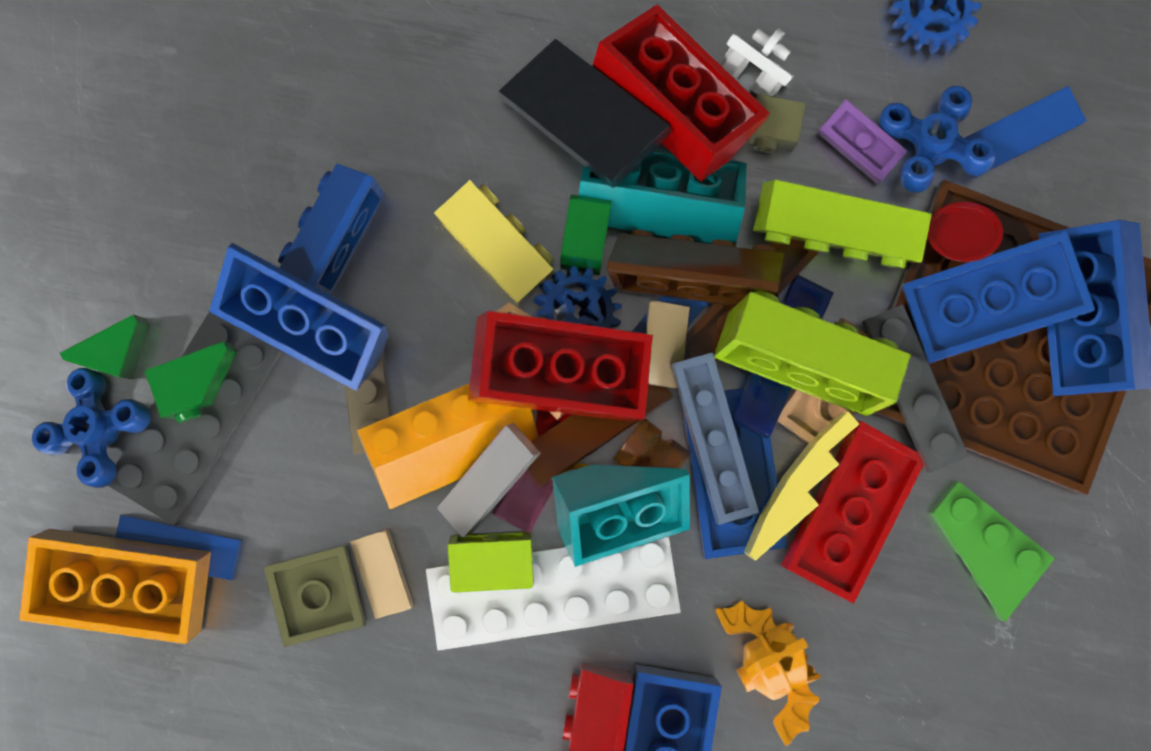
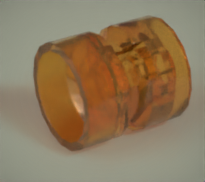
M645 418L641 420L613 457V460L621 466L681 468L690 452L673 439L663 440L662 430Z

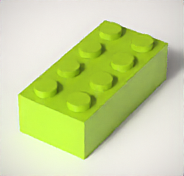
M762 291L750 292L728 313L714 358L865 417L897 402L911 354L898 350L896 343L883 338L870 339L858 334L859 330L852 325L846 323L832 324L819 319V314L811 309L804 307L791 308L779 303L780 299L775 295Z

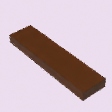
M648 385L645 417L672 399L673 394L667 387ZM571 415L531 442L541 454L526 471L540 489L553 480V476L562 474L640 420L627 422Z

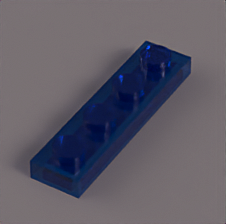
M797 275L791 282L782 304L794 309L796 307L811 309L819 314V319H823L834 292ZM751 372L732 413L733 423L764 438L770 437L792 388Z

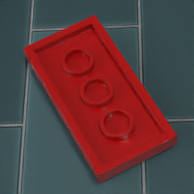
M856 420L859 425L846 435L835 457L839 465L825 476L814 498L819 505L804 518L780 565L853 604L923 468L918 452L860 420Z

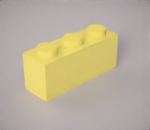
M469 180L434 214L449 233L520 307L540 288L543 282L552 277L554 269L550 264L554 259L541 244L537 243L533 247L522 236L527 230L514 215L510 213L506 218L495 207L499 200L484 184L477 188Z

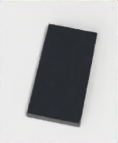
M556 38L499 90L503 101L613 189L671 134L669 124Z

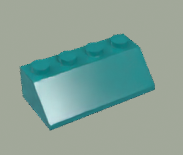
M655 148L614 189L583 165L578 195L612 201L607 227L624 229L629 232L632 230H644L654 235L666 236L668 238H671L672 235H686L694 238L697 242L711 244L712 240H727L737 244L745 211L747 163L730 160L700 182L669 150Z

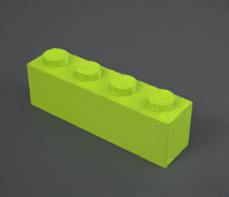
M771 180L762 184L753 231L765 233V241L790 245V240L794 239L805 242L804 249L829 253V248L832 247L844 250L842 256L844 258L867 261L868 255L882 258L881 265L905 269L906 263H922L932 213L785 181Z

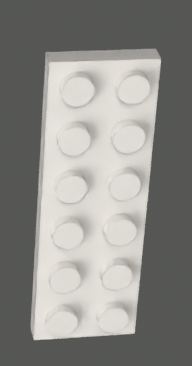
M669 536L576 567L565 546L532 551L534 584L531 589L453 593L450 590L449 564L426 568L437 651L681 613Z

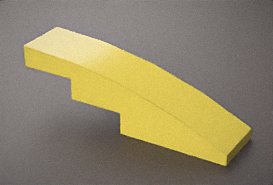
M849 411L839 413L809 442L783 475L763 508L745 547L744 552L749 558L756 561L819 505L808 491L839 465L828 451L859 425Z

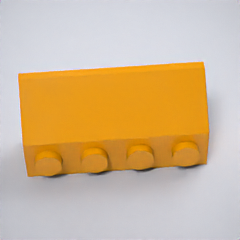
M468 383L357 430V434L388 507L393 509L461 479L508 424L514 423L531 442L538 438L531 409L468 401L470 385Z

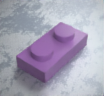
M847 99L817 132L876 184L882 182L907 153L906 149Z

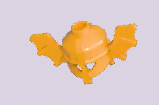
M739 601L738 604L731 608H716V615L726 634L747 633L756 636L755 639L744 645L743 666L736 669L746 691L750 692L756 689L771 700H777L788 694V701L774 718L773 724L783 744L789 746L796 735L810 730L809 713L813 706L820 701L819 696L812 693L808 688L809 683L821 678L820 674L815 672L813 666L807 664L809 658L805 649L809 646L804 637L798 640L795 633H791L794 629L791 622L776 626L772 619L773 612L771 608L754 610L749 608L744 601Z

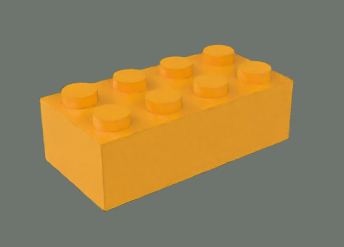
M49 528L29 537L19 620L187 644L202 629L211 551Z

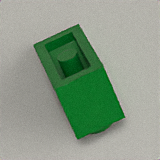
M223 341L144 370L160 417L167 419L176 418L177 423H183L202 416L200 409L213 404L237 353L235 345Z

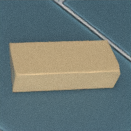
M649 301L645 334L653 335L648 385L677 388L670 364L684 361L690 307L661 301Z
M388 528L350 541L375 619L411 609L414 606V602L390 529Z

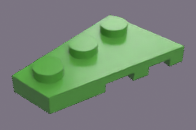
M954 481L930 511V514L954 551L960 555L971 572L974 582L984 592L993 606L992 609L999 620L1006 622L1055 558L960 481Z

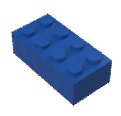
M636 664L623 751H711L722 688L717 678Z

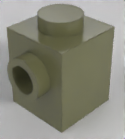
M757 94L755 99L770 112V115L746 143L754 144L753 148L755 150L765 153H777L778 149L792 152L799 141L806 103Z

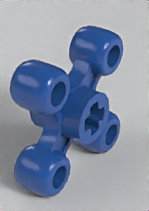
M962 86L947 88L940 97L938 113H933L924 120L913 116L910 109L901 103H891L882 110L878 127L894 140L907 139L915 146L916 155L906 160L900 173L901 184L907 191L912 193L925 191L933 181L935 174L934 165H939L947 159L956 160L961 164L966 173L974 176L987 173L993 166L996 151L990 141L983 138L968 140L958 133L957 123L963 121L968 116L973 102L972 95L966 88Z
M77 368L69 374L66 381L67 390L75 398L76 407L66 414L63 424L55 422L39 424L33 430L31 440L36 450L48 455H61L70 448V445L77 444L82 452V459L76 467L78 479L87 486L103 488L114 481L117 471L115 463L108 457L107 447L116 441L119 431L128 433L144 431L150 424L151 412L144 403L134 399H123L112 410L106 411L101 404V397L106 390L105 378L99 372L92 369Z

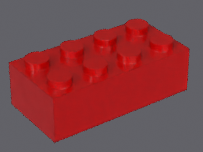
M488 310L477 317L468 401L627 422L645 419L653 335Z

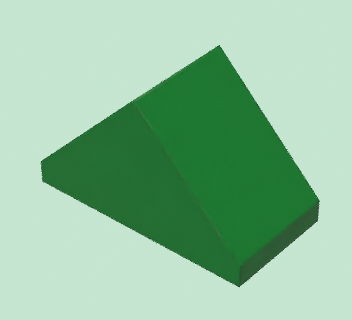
M570 195L560 256V269L568 270L572 266H576L579 272H583L587 268H592L593 274L600 275L612 201Z
M133 314L60 352V355L67 362L116 377L133 379L150 325L146 318Z

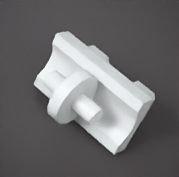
M758 28L752 39L764 47L761 52L737 34H733L726 43L730 48L726 52L721 66L731 76L739 79L750 62L763 70L750 88L756 94L773 96L780 90L782 85L788 86L794 78V75L769 58L771 53L785 61L791 53L789 49L779 43L785 34V31L778 28L772 36H769Z

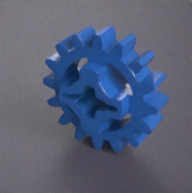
M896 0L898 2L893 3L889 13L899 15V18L896 19L892 27L893 29L903 28L905 30L901 38L903 43L913 38L916 40L914 50L919 51L924 44H928L930 54H935L941 44L946 51H950L956 45V41L962 43L970 35L968 30H972L978 23V19L972 15L977 13L981 8V4L971 2V0H957L958 10L956 0ZM936 5L939 10L934 12L930 7ZM910 6L914 9V18L911 14Z
M572 266L567 270L566 276L559 270L552 275L553 282L546 280L540 285L545 294H539L534 297L533 302L541 306V310L532 314V317L555 320L553 315L554 308L557 321L615 328L621 324V321L613 317V312L621 309L622 304L612 303L611 297L617 293L616 288L606 291L603 287L607 277L602 276L594 280L592 279V268H587L579 275L577 267ZM579 286L583 287L584 290L582 292H574L570 288L565 289L564 287ZM576 304L581 308L579 311L580 318H576L573 315L576 310L574 305Z

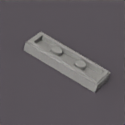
M514 423L506 425L437 509L462 538L471 535L541 452Z

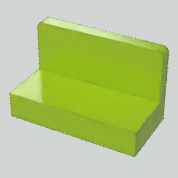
M532 530L474 533L464 538L460 534L451 535L448 542L450 590L453 593L531 589L534 584Z

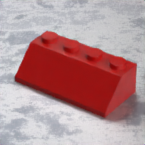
M658 4L599 42L592 67L670 125L671 134L662 144L700 182L729 162L770 115L769 111Z
M582 663L580 674L572 673L569 698L576 699L574 715L566 714L562 736L563 740L570 741L568 751L624 750L633 691L630 670Z

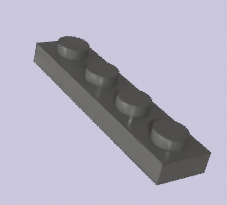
M903 304L862 321L868 338L890 340L898 345V350L911 354L896 403L926 472H934L969 457Z

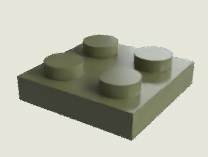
M346 545L264 567L283 647L366 625Z

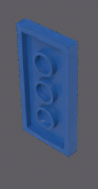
M1067 231L929 275L901 286L928 364L1095 310Z
M763 385L724 390L759 513L721 525L715 522L682 407L704 559L745 554V547L757 520L777 487ZM785 535L768 550L787 548Z

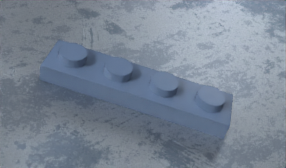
M713 352L670 364L716 524L721 525L759 513Z

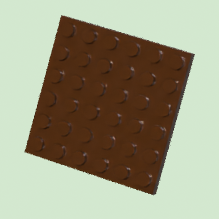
M945 179L939 182L928 213L933 215L943 206L955 202L978 203L992 210L1002 223L1003 239L1000 246L991 255L1039 240V233L1069 228ZM928 238L922 263L908 264L891 308L893 309L903 304L920 345L921 342L901 287L902 284L969 263L954 261L942 256L931 246ZM1143 256L1149 323L1151 326V259ZM1047 326L929 364L966 450L1079 494H1089L1126 391L1053 396ZM897 403L874 412V414L906 426Z

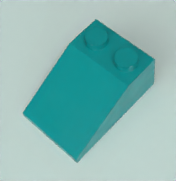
M589 465L552 477L558 532L575 567L690 530V474L687 469Z

